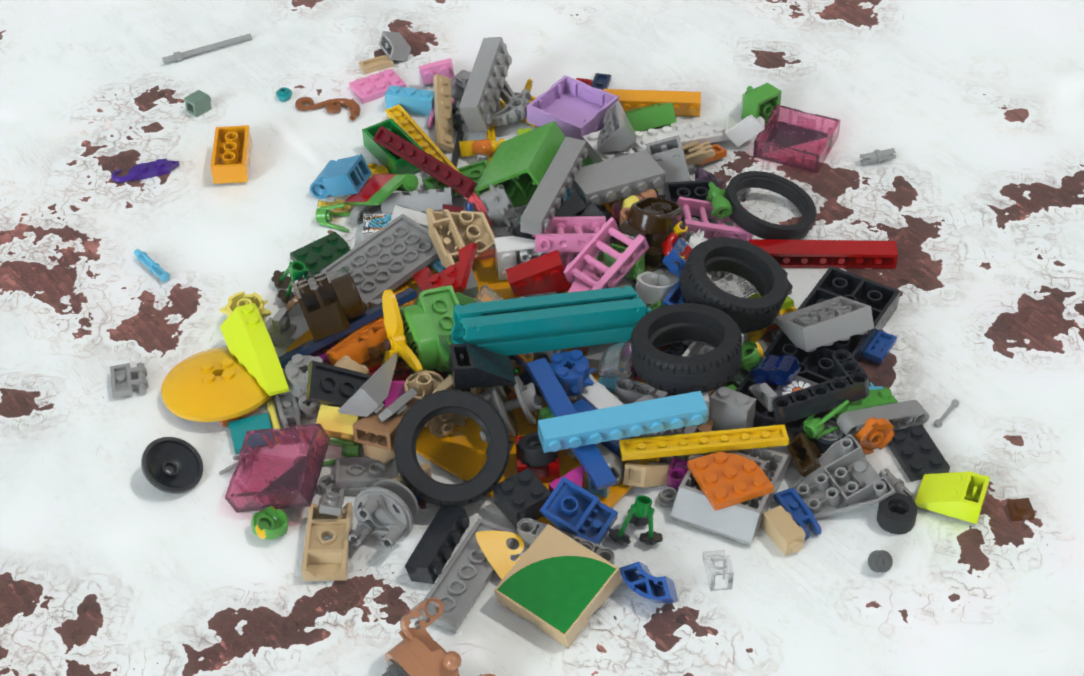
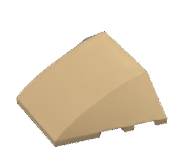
M432 208L426 209L429 236L442 266L447 268L459 262L458 250L472 242H475L478 246L475 258L494 246L495 236L484 212H449L446 209L443 211H433Z

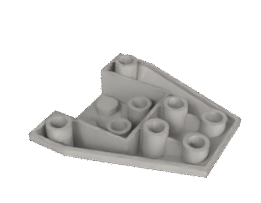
M852 434L833 443L819 458L821 467L805 478L802 476L792 486L815 515V519L877 504L896 493L885 476L880 477L865 458L862 447Z

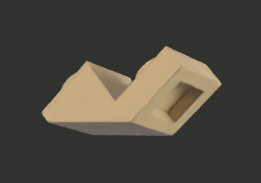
M649 461L647 465L626 462L623 485L643 488L667 485L670 464Z

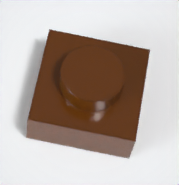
M1029 498L1010 499L1007 501L1006 506L1012 521L1034 520L1035 512Z

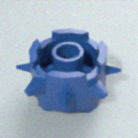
M565 351L554 353L551 356V361L548 364L567 396L582 394L584 388L593 386L594 382L590 379L589 374L597 371V369L589 368V361L582 351Z

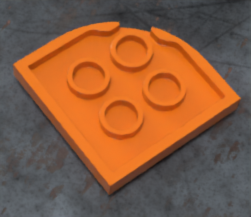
M717 452L687 462L688 469L715 511L773 493L774 486L764 471L754 461L744 456Z

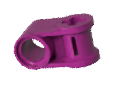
M673 456L668 471L667 487H672L678 492V488L688 471L687 460L678 459L677 456Z

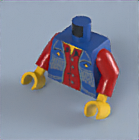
M682 221L674 226V233L671 232L662 244L664 255L662 262L668 267L669 272L675 274L679 279L687 258L693 250L683 239L678 237V235H682L688 229V226L683 230L679 227Z

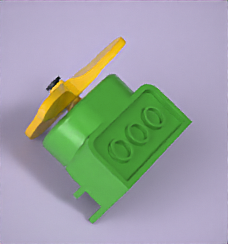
M452 285L424 290L419 294L415 304L403 307L398 306L395 294L391 289L384 290L382 307L388 338L384 340L386 351L382 365L396 352L398 357H401L406 362V365L413 373L425 370H438L451 375L449 369V344H453L451 341V330L455 323L453 320L454 305H460Z

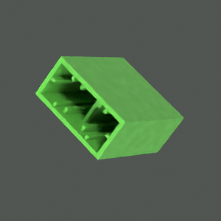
M553 121L501 142L477 182L478 184L474 189L476 195L480 198L482 193L490 190V183L494 187L502 184L514 209L528 204L565 139V135L556 122Z

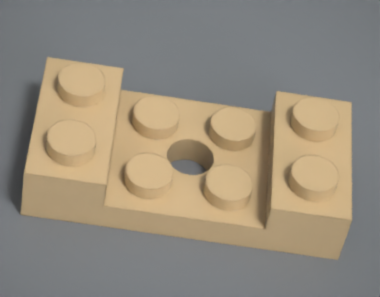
M348 502L342 508L340 516L319 513V507L316 504H309L301 569L303 581H339L348 579L350 544L348 536L351 534L354 517L352 502ZM327 536L333 537L331 540H323Z

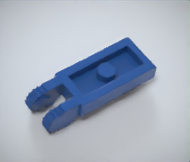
M793 487L774 494L776 503L779 506L781 505L786 512H789L796 524L803 528L805 540L810 538V532L805 524H809L811 531L815 535L821 534L822 530L814 518L815 515Z

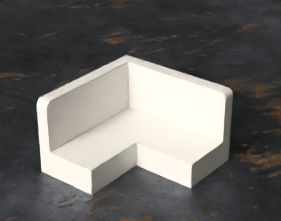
M728 115L726 117L725 135L739 147L764 130L765 120L761 116L756 119L753 115H750L737 123Z

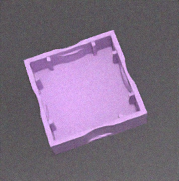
M564 75L548 91L539 95L526 106L527 123L541 127L555 121L565 137L582 140V136L597 132L604 126L605 113L619 101V96L591 87L584 82Z

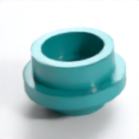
M282 87L276 91V97L279 101L286 102L291 99L292 91L290 89Z

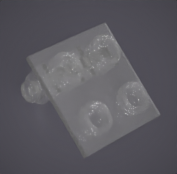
M733 273L715 282L723 291L742 298H748L750 295L756 294L755 292L757 291L750 282Z

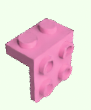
M451 58L419 66L424 85H432L433 77L436 73L450 79L455 78Z

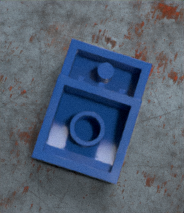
M562 477L540 509V513L562 531L599 545L618 516V512L600 502L599 497L565 477Z

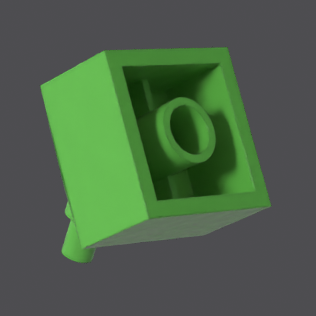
M769 83L754 89L752 86H748L747 91L742 94L741 120L750 115H753L756 119L761 116L765 120L766 126L779 119L782 91Z

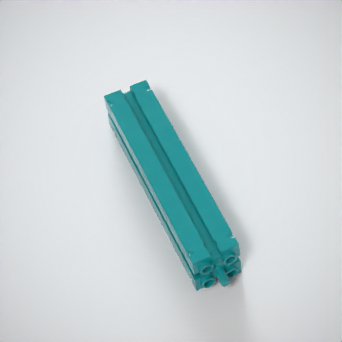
M632 286L471 303L465 306L454 305L453 320L455 323L451 330V341L453 344L470 343L504 356L630 341L635 325L652 309L647 307L642 299L639 298L638 293L635 292Z

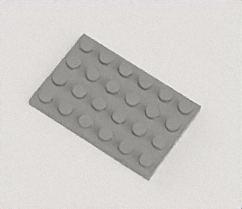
M402 214L321 270L320 273L330 274L343 268L348 269L356 284L363 305L368 309V302L382 298L384 290H395L413 277L416 272L424 269L439 257L430 239L428 229Z

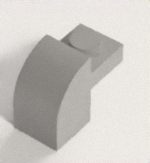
M280 308L273 318H269L265 323L274 347L284 346L297 329V325L290 324L288 309Z

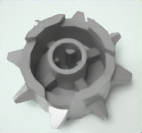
M490 183V190L480 195V199L487 210L486 213L493 226L506 223L510 227V220L517 217L511 200L505 193L506 190L502 184L494 187Z
M296 354L292 356V360L285 366L284 376L289 391L298 399L307 395L309 363L312 360L323 363V360L318 356Z

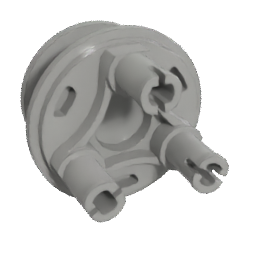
M515 376L516 385H514L518 398L508 401L502 386H491L476 395L478 397L481 396L490 405L495 407L499 415L502 416L508 433L512 437L518 436L512 410L522 407L527 420L533 425L536 424L534 411L543 407L541 397L535 392L534 383L524 385L519 376ZM481 430L480 435L483 442L485 443L487 442V438L485 436L484 431Z
M392 479L380 480L372 487L362 490L354 501V514L358 524L353 533L348 536L349 542L354 539L351 544L359 546L365 537L371 536L381 541V545L384 548L391 549L395 543L406 539L412 531L413 521L417 517L419 510L418 502L412 491L404 484Z

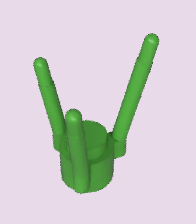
M345 204L320 206L316 210V221L320 222V226H328L348 233L349 229L328 222L332 221L333 216H350L351 212H332V209L345 207Z
M849 400L844 401L822 419L814 418L816 414L809 416L803 421L805 434L809 438L818 440L823 435L839 429L840 427L836 425L824 430V423L849 404Z
M325 435L319 441L322 444L328 441L327 445L342 447L341 455L345 456V458L359 456V443ZM336 459L324 461L321 463V466L333 465L336 463Z

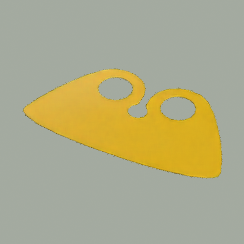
M507 531L476 532L475 536L482 552L502 580L517 562L512 561L510 556L513 554L518 555L524 549L522 538L515 533ZM507 539H517L519 548L516 550L508 548L506 545Z

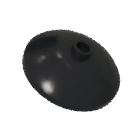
M158 438L152 441L142 454L141 467L144 476L154 487L163 492L180 494L190 491L199 483L203 475V461L200 454L190 443L180 438Z

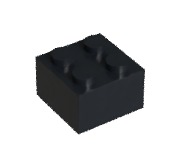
M527 468L493 487L494 504L517 529V523L523 518L537 520L544 516L540 513V509L551 495V492Z

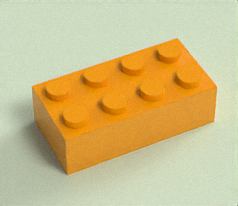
M249 125L216 127L210 167L214 184L248 182L252 146Z

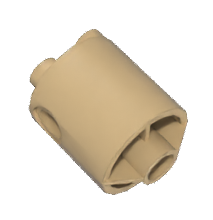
M427 370L411 374L405 381V392L410 388H414L418 394L409 400L406 405L412 406L417 400L433 393L438 385L444 381L442 376L434 371ZM428 422L424 425L425 428L429 427Z

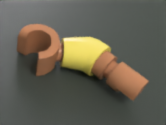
M653 189L646 190L636 196L631 195L623 201L619 227L628 220L633 203L648 197L657 198V194Z

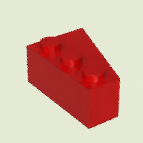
M558 250L505 269L509 285L515 297L569 290L572 283L567 281L563 273L566 267Z

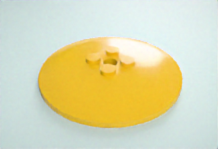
M227 346L201 351L184 359L170 370L164 378L161 387L163 402L172 413L181 418L199 422L223 421L242 416L260 407L271 397L257 383V379L248 373L247 368L238 362L237 357L232 356Z

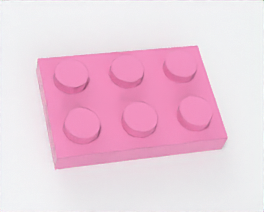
M392 68L349 82V88L363 104L384 97L390 85L406 87V83Z

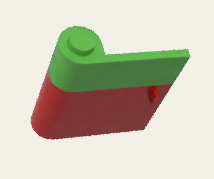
M375 174L367 180L358 194H352L344 203L345 205H380L394 191L416 190L419 184L418 178L414 174Z

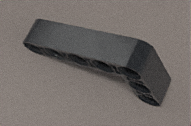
M836 350L832 355L833 371L837 378L775 398L772 402L774 419L777 423L786 424L836 408L846 400L852 403L864 399L869 395L868 375L848 350Z

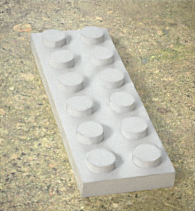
M707 119L703 122L678 124L672 127L664 126L660 129H648V131L642 132L635 131L637 140L633 147L637 151H647L645 144L677 135L680 137L682 146L697 141L698 144L707 141L714 143L729 140V138L725 135L723 127L714 120Z

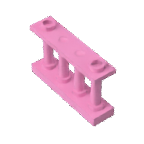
M685 197L678 198L677 204L682 207V214L684 215V222L681 228L683 230L688 226V229L681 235V238H685L684 236L688 231L697 233L700 229V232L704 231V237L707 239L728 237L749 242V239H752L753 235L739 227L729 216L722 220H718L717 216L712 217L713 207L710 201ZM691 215L700 217L701 222L692 220ZM708 218L717 219L718 224L709 223ZM725 221L734 222L735 227L726 226Z
M605 216L554 217V219L550 220L548 230H545L543 234L532 235V237H535V253L553 252L555 250L559 252H581L606 222ZM610 239L605 243L608 246L610 245Z
M611 217L602 225L598 233L575 259L566 266L563 273L568 282L571 283L577 277L591 286V290L614 288L648 250L649 245L646 238L640 234L634 240L618 231L619 228L616 221ZM613 236L629 247L623 253H619L605 243ZM599 250H602L615 258L616 262L611 267H607L593 257ZM589 263L603 272L604 275L599 281H595L581 270Z

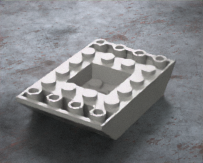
M768 447L722 452L741 455L754 461L764 471L774 486L773 493L715 511L688 469L678 488L670 519L751 546L761 526L762 514L768 511L774 499V494L777 493L793 460L790 454ZM710 453L697 454L695 458L709 455Z

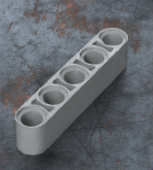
M909 400L844 412L837 418L836 423L846 436L849 434L854 436L865 426V422L871 417L888 419L894 426L892 430L896 431L925 424L929 419V414L917 400Z
M531 518L521 519L517 523V535L522 538L524 547L529 548L547 524ZM558 529L614 564L615 555L611 549Z

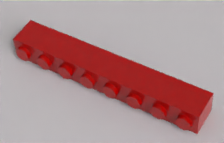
M749 239V243L769 253L782 268H829L833 266L836 268L896 269L898 259L896 241Z

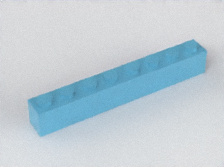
M701 391L538 420V435L544 453L556 452L568 448H577L600 442L700 425L707 422L708 408Z

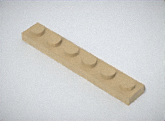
M436 73L433 77L436 146L451 153L454 150L450 78Z

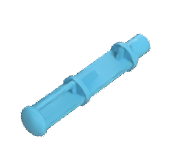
M139 249L134 251L137 260L147 266L162 282H167L170 279V274L147 256L146 252H142Z

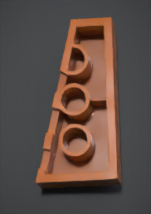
M384 315L359 328L328 350L326 354L331 364L334 366L343 356H349L358 364L369 360L368 348L377 347V344L388 338L384 325Z

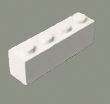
M589 374V377L594 382L593 386L584 388L582 394L568 396L574 402L582 398L595 409L625 405L616 395L609 392L603 384L595 380L591 374Z

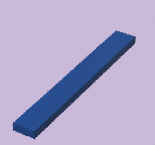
M545 358L526 363V369L554 417L577 413ZM596 444L572 448L596 491L616 485L617 480Z

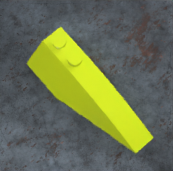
M245 304L244 306L236 307L220 326L229 352L232 356L237 357L238 362L247 368L248 373L257 379V383L269 396L289 391L277 353L256 304Z

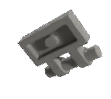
M130 363L110 366L113 398L133 395V389H138L142 395L147 393V369L144 363H138L137 367L131 368Z

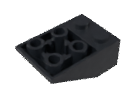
M470 343L449 344V369L454 389L516 385L509 357Z

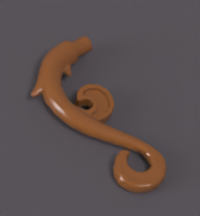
M301 97L295 102V107L300 111L326 107V111L332 114L340 112L341 106L349 107L350 120L352 121L359 117L361 111L359 104L353 98H335L314 104L312 98Z

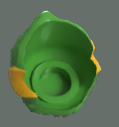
M748 341L742 345L741 369L749 372L761 362L763 356L761 344Z
M270 506L263 511L256 512L252 516V531L261 539H276L288 532V517L283 509L277 510Z

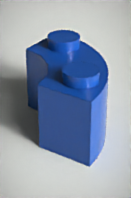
M641 562L620 567V573L624 582L640 596L657 603L669 604L679 602L672 579L666 576H653L648 566Z

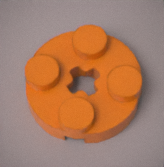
M871 417L865 422V426L853 437L862 447L864 454L874 453L873 449L879 447L881 450L894 437L892 430L894 426L888 419Z

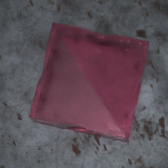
M776 105L769 116L767 124L764 126V130L754 140L753 157L818 173L839 137L841 120Z
M319 423L293 426L285 429L270 428L247 431L239 454L238 465L232 475L225 495V499L236 513L262 511L270 506L276 509L311 506L330 442V437L322 425Z

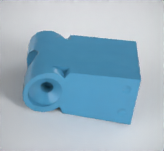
M362 154L338 159L337 161L330 160L310 185L309 190L314 197L324 199L329 195L334 197L358 194L372 175V172Z

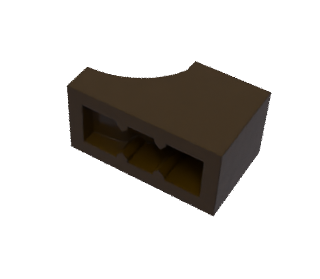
M803 432L789 440V444L786 446L800 475L805 478L821 467L819 462L821 454L814 440Z

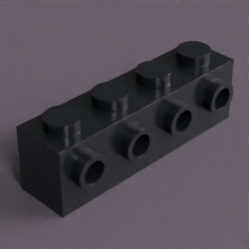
M441 505L405 564L411 581L435 583L455 547L460 542L465 530L469 527L470 520L464 507Z

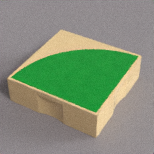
M548 524L494 589V593L498 603L522 619L534 623L542 632L569 649L587 626L593 613L605 603L620 584L622 578L620 568Z

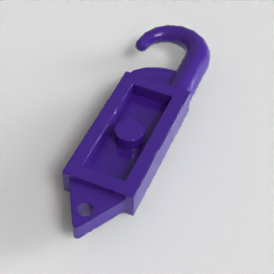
M167 158L157 159L133 166L129 170L128 175L116 176L122 170H115L111 174V178L118 183L133 180L139 181L169 174L171 170L180 164L179 161L167 160Z

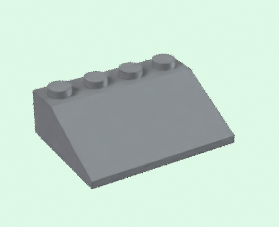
M842 296L777 316L774 320L793 344L805 350V352H812L817 347L830 346L835 341L848 340L850 336L863 335L868 330L874 329L871 306Z

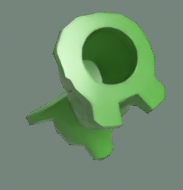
M709 182L710 189L706 200L711 201L713 207L711 216H717L718 220H722L732 214V206L728 199L724 197L725 189H720L713 182Z

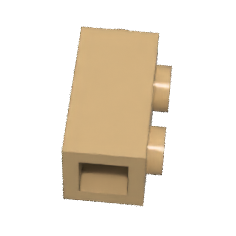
M781 505L762 514L761 528L785 556L797 553L804 547L805 532L803 528L796 524L791 514L786 512Z

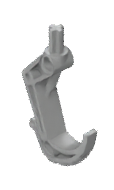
M457 76L454 84L465 91L469 78L464 79ZM505 80L500 98L507 105L499 112L493 114L492 123L489 126L514 124L519 120L525 119L527 116L526 106L531 99L530 91L524 89L521 93L513 92Z

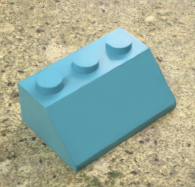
M390 85L385 93L386 109L400 104L408 114L429 116L434 106V91Z

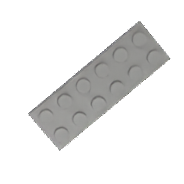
M478 518L424 598H438L444 605L443 614L433 622L434 624L457 632L495 573V570L477 542L476 532L507 531L517 534L516 531ZM507 539V547L511 548L516 539ZM431 602L426 607L429 615L435 613V606Z

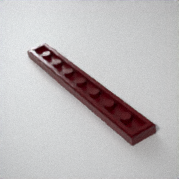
M383 126L379 128L373 138V141L468 199L478 184Z

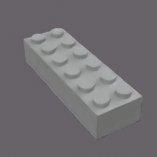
M502 37L483 38L461 99L459 110L469 132L488 131L489 125L492 123V117L496 111V105L500 99L505 78L508 76L509 66L512 64V58L507 51V45Z

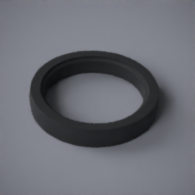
M762 171L743 172L734 176L725 190L724 197L730 202L733 211L729 217L739 227L762 239L800 240L809 233L814 224L816 207L811 197L797 184L779 175ZM745 188H761L778 193L790 200L800 210L803 220L794 225H779L762 220L748 212L740 204L737 192Z

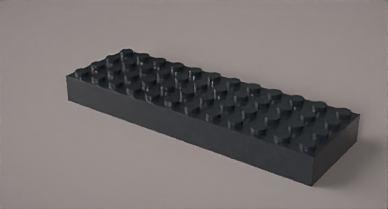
M830 266L797 310L842 296L871 306L874 329L868 330L863 335L850 336L848 340L835 341L830 346L817 347L812 352H805V350L796 347L781 330L764 352L761 362L751 369L735 390L756 399L754 427L785 425L789 440L801 432L805 434L803 421L808 417L786 424L777 423L774 419V412H770L748 390V387L754 384L766 383L775 391L788 372L819 384L837 378L833 371V353L840 349L848 350L859 363L863 358L864 351L879 330L882 331L896 311L900 291ZM824 412L817 413L814 418H821Z

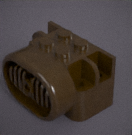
M655 197L641 199L631 205L628 220L619 227L618 231L633 240L639 234L646 238L649 248L644 253V270L654 272L665 265L662 262L664 258L662 244L671 232L674 233L673 228L681 221L683 213L682 207L673 201ZM616 239V244L618 246H624V248L629 247L625 243Z
M346 268L330 274L322 272L316 274L314 278L310 277L308 280H300L296 284L291 282L314 341L346 330L350 327L349 321L362 317L366 313L356 284Z

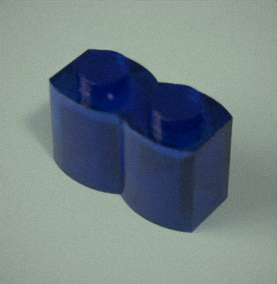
M765 355L760 359L752 373L758 384L766 383L771 385L774 383L786 386L793 382L801 367L795 356L783 355L778 357L775 355Z

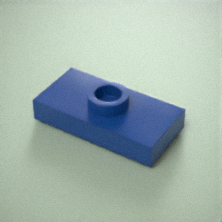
M879 330L864 351L863 358L881 364L895 345L897 337Z

